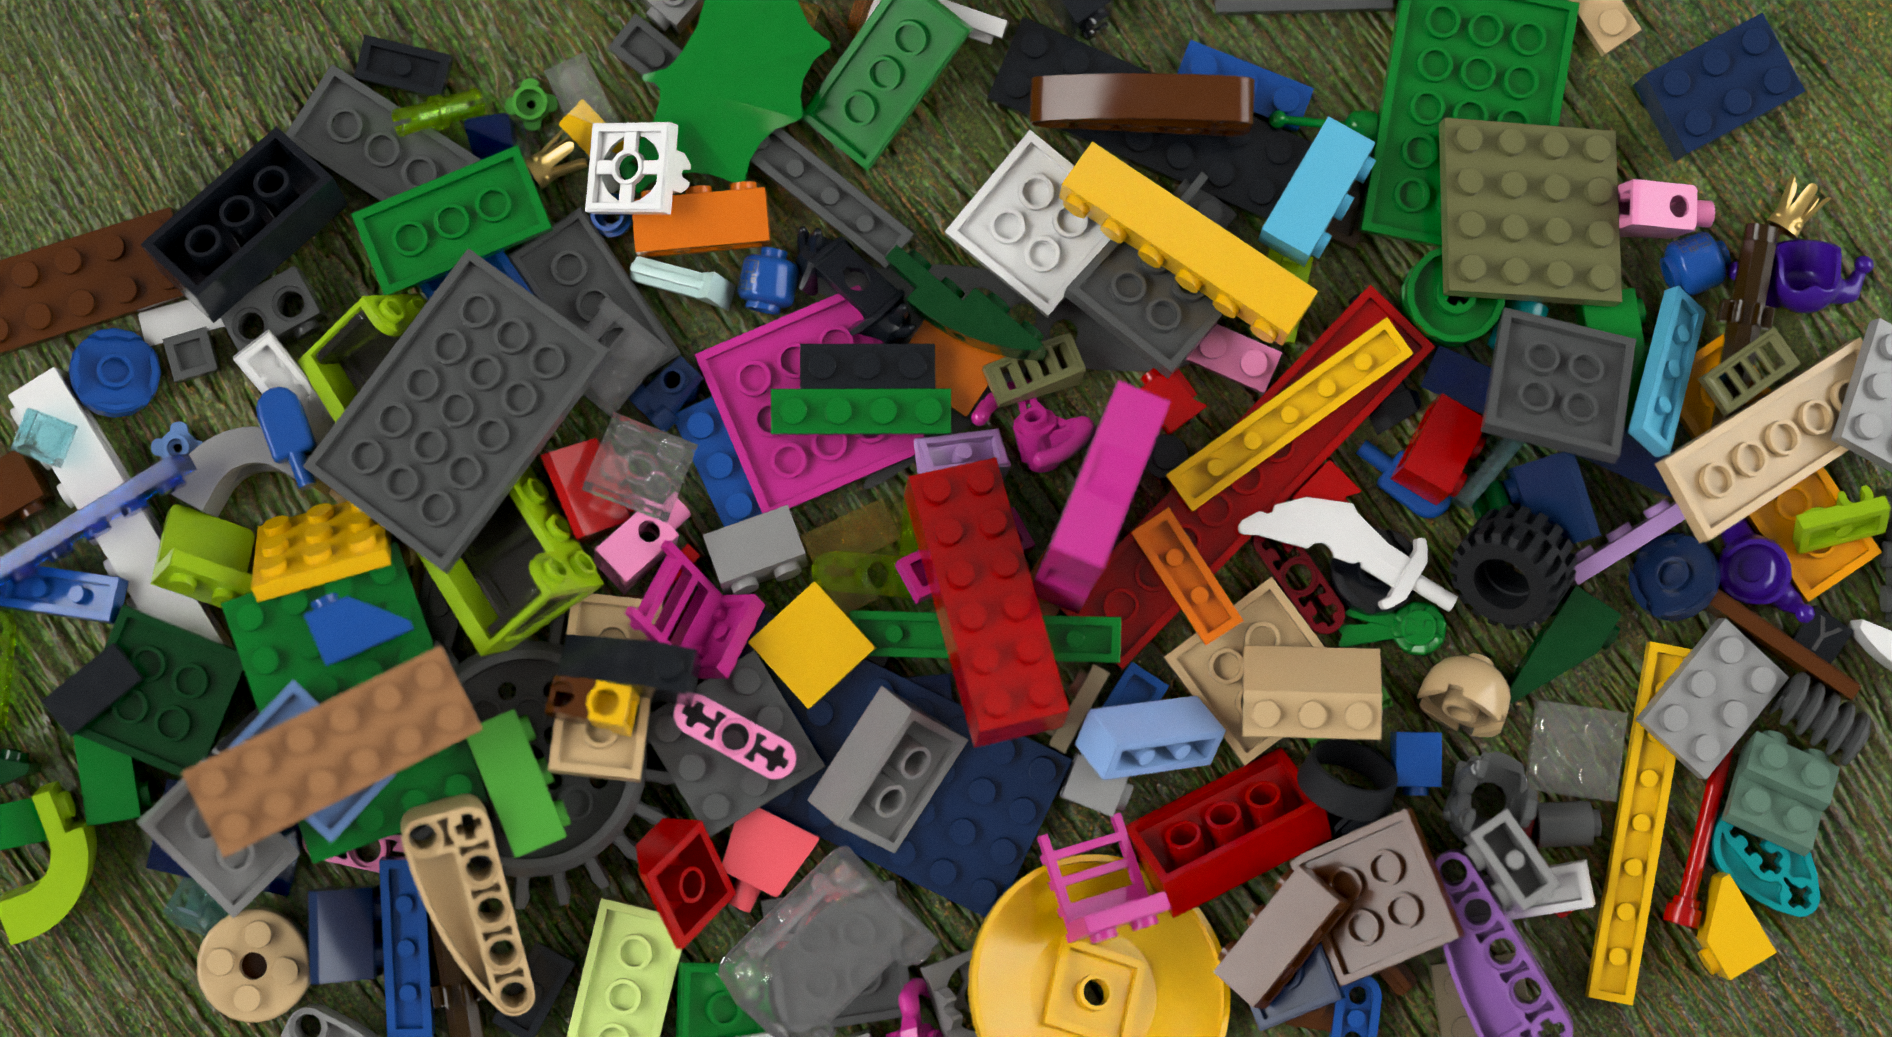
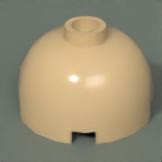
M1471 653L1468 656L1447 657L1437 663L1424 678L1417 695V699L1422 698L1419 707L1431 719L1454 731H1458L1459 723L1474 728L1471 736L1494 737L1501 733L1511 700L1509 685L1501 672L1494 667V663L1489 658L1477 653Z

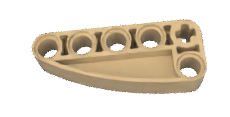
M460 794L408 810L403 815L400 823L402 845L413 879L439 935L469 979L498 1010L509 1016H519L526 1013L533 1006L535 990L484 802L475 795ZM472 813L473 825L464 827L461 815ZM425 824L434 829L431 837L425 840H417L410 836L411 830L418 825ZM476 855H484L491 859L490 864L482 870H473L467 866L468 861ZM487 898H497L502 901L501 906L493 912H484L478 908L479 904ZM499 940H507L513 943V947L504 954H496L490 950L491 946ZM511 982H518L524 985V989L517 995L509 996L501 992L504 986Z

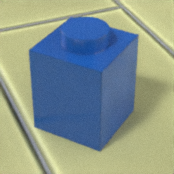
M1390 732V764L1397 773V786H1402V795L1428 796L1429 787H1442V732Z

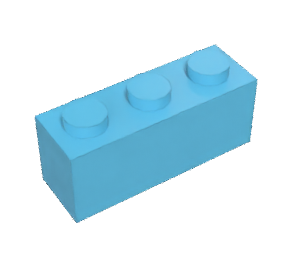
M1328 116L1264 224L1258 241L1305 267L1311 255L1319 259L1332 237L1331 234L1326 232V229L1333 217L1342 221L1354 200V197L1347 193L1355 180L1362 184L1365 182L1376 162L1375 159L1370 157L1376 142Z

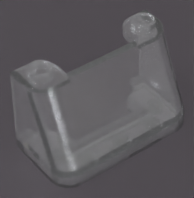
M842 846L827 855L727 953L719 966L718 973L735 1002L772 1037H835V1028L831 1022L894 960L902 966L918 965L929 957L932 948L939 940L851 848Z

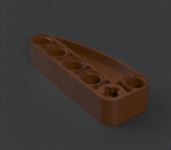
M1164 73L1037 76L1031 79L1029 124L1037 127L1244 136L1249 134L1253 127L1255 80L1245 76Z

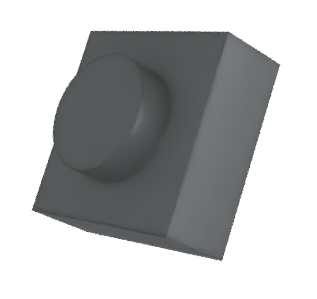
M202 327L162 339L174 382L179 384L221 371L209 328Z

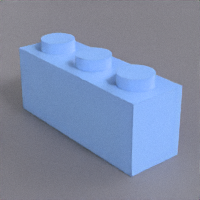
M1189 696L1089 709L1075 746L1101 779L1108 780L1211 765L1226 730L1198 696Z

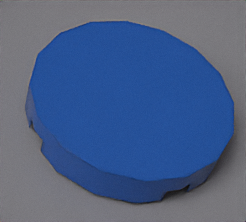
M118 328L98 330L82 341L72 353L68 371L71 390L81 405L95 414L112 418L130 416L145 408L157 393L161 375L158 355L153 348H150L143 341V338L136 333Z

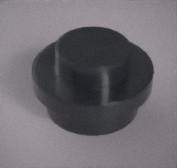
M1169 434L1159 435L1154 441L1145 466L1153 476L1167 479L1166 474L1188 459V450L1185 444L1176 436Z

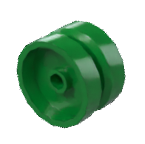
M1442 247L1428 252L1406 273L1399 289V312L1436 349H1457L1474 342L1498 322L1505 305V299L1456 296L1457 302L1454 305L1449 304L1446 301L1449 296L1443 295Z

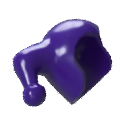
M1797 239L1776 243L1765 306L1775 308L1783 306L1795 313L1809 314L1820 311L1829 304L1839 305L1854 302L1859 298L1865 276L1872 271L1874 263L1868 256L1857 257L1854 261L1855 270L1846 279H1843L1841 277V247L1818 240ZM1738 261L1731 263L1727 269V275L1732 280H1735Z
M1743 518L1721 533L1725 548L1721 551L1718 559L1721 573L1719 583L1731 598L1745 604L1762 605L1770 603L1783 612L1795 614L1799 622L1808 623L1813 620L1815 616L1813 607L1804 604L1800 592L1790 582L1792 579L1791 563L1784 549L1774 540L1755 534L1746 518Z

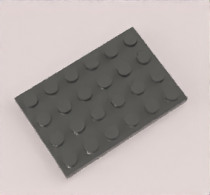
M468 248L302 467L440 570L448 574L613 353Z

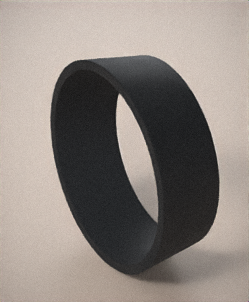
M1324 739L1317 742L1309 752L1297 772V781L1304 794L1326 811L1346 819L1370 822L1383 819L1390 813L1398 776L1390 762L1371 748L1345 739ZM1320 764H1333L1356 771L1371 780L1380 790H1363L1347 785L1332 777Z

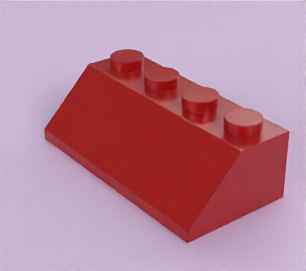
M1282 747L1125 825L1134 852L1156 894L1166 892L1171 907L1167 911L1172 918L1332 838L1326 810L1311 801L1301 790L1297 781L1299 769Z

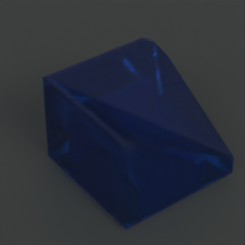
M507 113L468 118L464 121L472 153L481 160L517 145L514 121Z

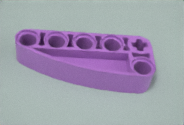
M1450 849L1444 851L1437 858L1435 864L1465 937L1445 944L1443 948L1461 1002L1477 1036L1554 1037L1551 1033L1545 1036L1541 1033L1545 1025L1543 1020L1549 1018L1553 1024L1560 1021L1563 1023L1564 1026L1560 1030L1561 1037H1572L1573 1020L1570 1013L1507 912L1493 896L1490 885L1482 872L1476 870L1463 850ZM1449 859L1461 861L1467 869L1466 878L1458 883L1448 881L1443 876L1442 864ZM1475 898L1485 900L1491 907V917L1482 922L1472 920L1466 912V904L1470 900ZM1498 938L1511 940L1515 945L1516 955L1507 961L1498 960L1492 955L1490 944ZM1522 978H1532L1539 984L1541 993L1533 1000H1524L1516 994L1515 983Z

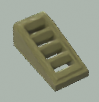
M1773 327L1698 378V381L1723 416H1726L1801 363L1777 329ZM1768 342L1784 362L1779 368H1776L1762 348ZM1753 352L1769 373L1764 378L1761 377L1747 357ZM1737 363L1741 364L1754 382V385L1750 388L1745 385L1733 368ZM1724 372L1740 393L1735 398L1732 397L1719 379V376Z
M1070 333L1041 342L1047 353L1042 361L1004 357L983 366L982 371L998 408L1081 384L1086 368ZM1057 358H1059L1063 369H1061ZM1040 362L1045 363L1049 375L1044 377L1039 366ZM1020 368H1027L1032 382H1026ZM1002 373H1010L1016 387L1015 389L1009 390Z

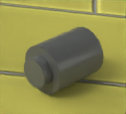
M1590 801L1542 802L1536 807L1537 813L1532 830L1536 848L1592 846L1594 837L1601 836L1602 822L1600 811L1598 809L1593 810Z

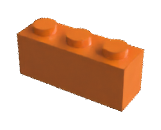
M753 181L730 184V190L712 192V186L709 185L691 186L686 189V194L672 196L671 215H632L635 253L638 257L650 258L772 247L767 192L765 187L757 188L756 182ZM651 190L641 192V198L650 193Z

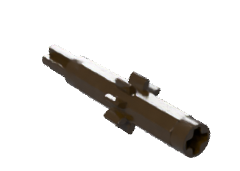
M1746 223L1731 300L1723 298L1720 300L1716 321L1726 323L1719 364L1757 339L1760 335V330L1768 331L1772 328L1776 308L1765 306L1776 250L1779 230L1777 227L1759 223ZM1754 352L1747 356L1753 366L1756 356ZM1737 363L1733 368L1745 385L1750 388L1751 378L1741 364ZM1725 372L1719 376V379L1733 398L1740 394ZM1746 403L1726 416H1723L1715 404L1710 428L1742 409V406H1745Z
M430 917L440 982H434L433 986L430 987L434 1008L445 1006L450 1037H485L479 1001L486 1000L487 998L477 989L458 965Z

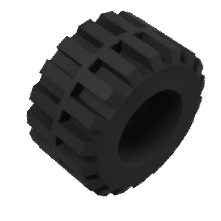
M1504 505L1500 511L1493 508L1477 520L1453 554L1454 559L1450 563V572L1455 574L1451 581L1455 589L1461 590V594L1458 597L1463 604L1469 603L1473 607L1471 612L1477 617L1480 615L1488 618L1487 623L1494 626L1502 623L1505 629L1515 630L1519 624L1524 630L1532 628L1535 623L1539 625L1543 623L1557 607L1575 579L1577 571L1574 570V567L1577 565V557L1575 554L1570 553L1573 548L1570 539L1561 536L1564 530L1558 524L1553 526L1547 522L1548 516L1541 512L1538 516L1531 513V508L1521 506L1518 511L1515 510L1513 505ZM1504 561L1515 565L1523 574L1512 570Z

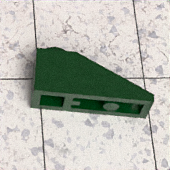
M1577 585L1570 586L1508 679L1507 684L1509 685L1511 696L1510 704L1595 655L1601 648L1607 650L1620 632L1621 628L1616 623L1622 614Z

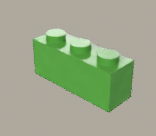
M513 709L481 722L480 725L483 730L466 739L515 858L567 837L563 827L572 823L562 799L553 802L546 785L554 782V779L548 771L545 757L535 759L529 742L537 740L527 714L518 717L516 710Z

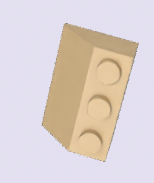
M1244 646L1242 736L1381 740L1382 683L1380 649Z

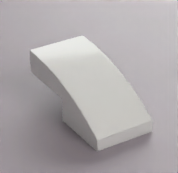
M1863 619L1850 620L1848 627L1853 630L1851 634L1853 638L1878 663L1892 672V631Z

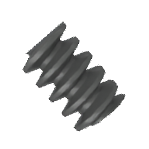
M1804 671L1798 672L1783 685L1773 700L1768 713L1769 715L1779 708L1782 709L1783 712L1779 723L1783 726L1794 718L1797 719L1798 723L1794 733L1798 736L1809 728L1812 729L1813 733L1810 744L1813 746L1817 745L1824 738L1827 739L1828 743L1825 754L1828 756L1832 755L1839 748L1842 749L1843 753L1840 764L1846 766L1856 757L1868 740L1871 731V716L1863 711L1855 715L1856 706L1848 701L1840 705L1839 694L1833 691L1825 695V685L1819 681L1810 684V676Z

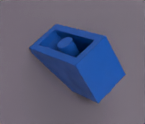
M337 592L311 602L313 611L304 614L324 663L328 667L415 630L412 622L408 619L349 596L339 599Z

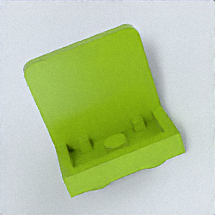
M175 504L168 510L150 584L222 608L221 603L253 592L251 588L252 575L248 574L247 571L255 539L254 533L246 527L183 505Z

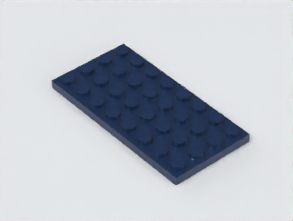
M763 609L756 622V627L750 634L737 661L754 651L748 641L776 617V614ZM757 653L826 766L760 808L986 917L998 899L1012 886L1073 758L1028 736L974 748L962 704L867 658L811 709H808ZM881 686L909 700L968 739V742L895 854L837 826L807 801Z

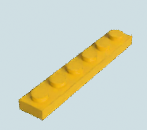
M1386 317L1165 476L1189 510L1193 512L1414 353L1388 317Z

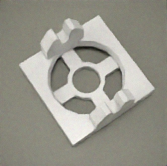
M671 122L593 123L585 212L591 214L671 215L673 193H682L689 188V182L683 178L682 171L691 169V164L685 153L676 150L678 125ZM640 136L646 137L655 145L659 153L658 160H645L644 156L638 152ZM624 140L623 150L619 153L612 152L614 147ZM634 155L638 161L637 172L631 179L624 180L620 175V164L627 156ZM645 175H657V183L651 192L640 200L634 201L636 184ZM618 189H620L619 200L611 195V193L616 192Z

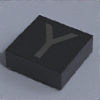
M1815 605L1812 606L1815 611L1813 620L1808 623L1801 622L1791 638L1832 664L1853 633V630Z

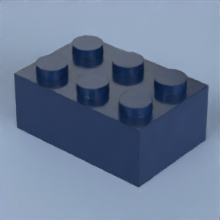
M1763 13L1648 72L1633 84L1675 162L1791 102L1805 92L1802 83Z

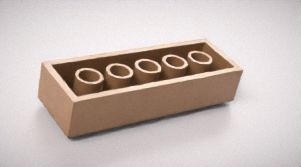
M440 645L181 774L223 858L483 729Z

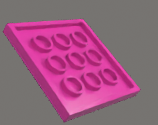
M856 285L851 289L860 291L861 287ZM839 293L694 354L762 514L785 505L792 509L914 457L915 438L924 437V435H771V389H800V344H885L883 341L860 334L852 336L849 333L848 329L852 324L864 318Z

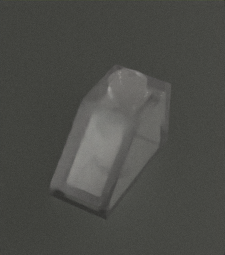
M585 52L544 71L565 116L570 114L591 124L619 123ZM583 150L586 158L590 160L588 154Z

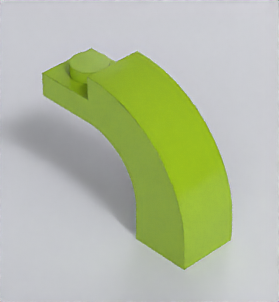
M58 780L41 786L31 796L50 844L51 858L47 873L35 882L4 892L0 897V919L10 945L39 936L59 923L83 894L94 871L97 855L95 826H87L86 818L74 822L73 817L76 815V809L73 799L68 791H62Z

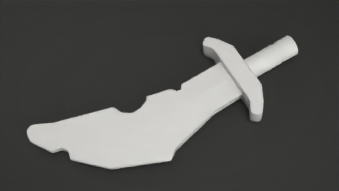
M1304 497L1276 504L1273 507V511L1268 514L1258 511L1241 520L1238 525V531L1243 535H1257L1308 549L1315 543H1322L1330 549L1333 558L1350 564L1359 562L1363 570L1391 586L1387 596L1378 601L1379 608L1382 610L1394 607L1407 599L1411 590L1448 612L1457 601L1458 596L1421 575L1428 562V547L1425 538L1413 540V551L1408 557L1388 544L1357 513L1353 503Z

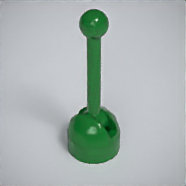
M1275 110L1269 116V122L1275 128H1281L1285 124L1322 128L1326 119L1287 116L1281 110ZM1356 110L1349 114L1345 121H1338L1375 141L1378 129V115L1376 111Z

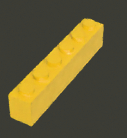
M1091 142L1061 185L1059 198L1063 200L1064 207L1070 213L1082 219L1087 216L1099 224L1102 233L1112 241L1117 243L1125 241L1138 250V256L1148 265L1154 268L1164 267L1176 275L1175 280L1183 288L1192 293L1200 291L1213 300V306L1219 312L1230 318L1239 317L1251 325V331L1258 338L1267 343L1275 341L1283 346L1318 293V290L1094 142Z

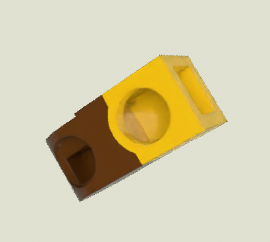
M554 676L545 714L561 721L608 729L615 734L631 737L640 697L632 686L583 677Z

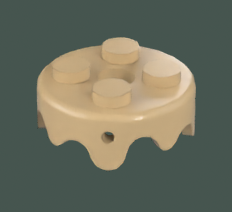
M270 907L243 909L234 919L230 915L221 919L207 933L201 943L197 956L198 981L206 999L220 1013L242 1022H264L275 1019L292 1009L301 1000L310 985L309 941L304 929L285 914ZM256 952L265 958L267 969L262 977L250 978L243 972L242 961L248 953Z

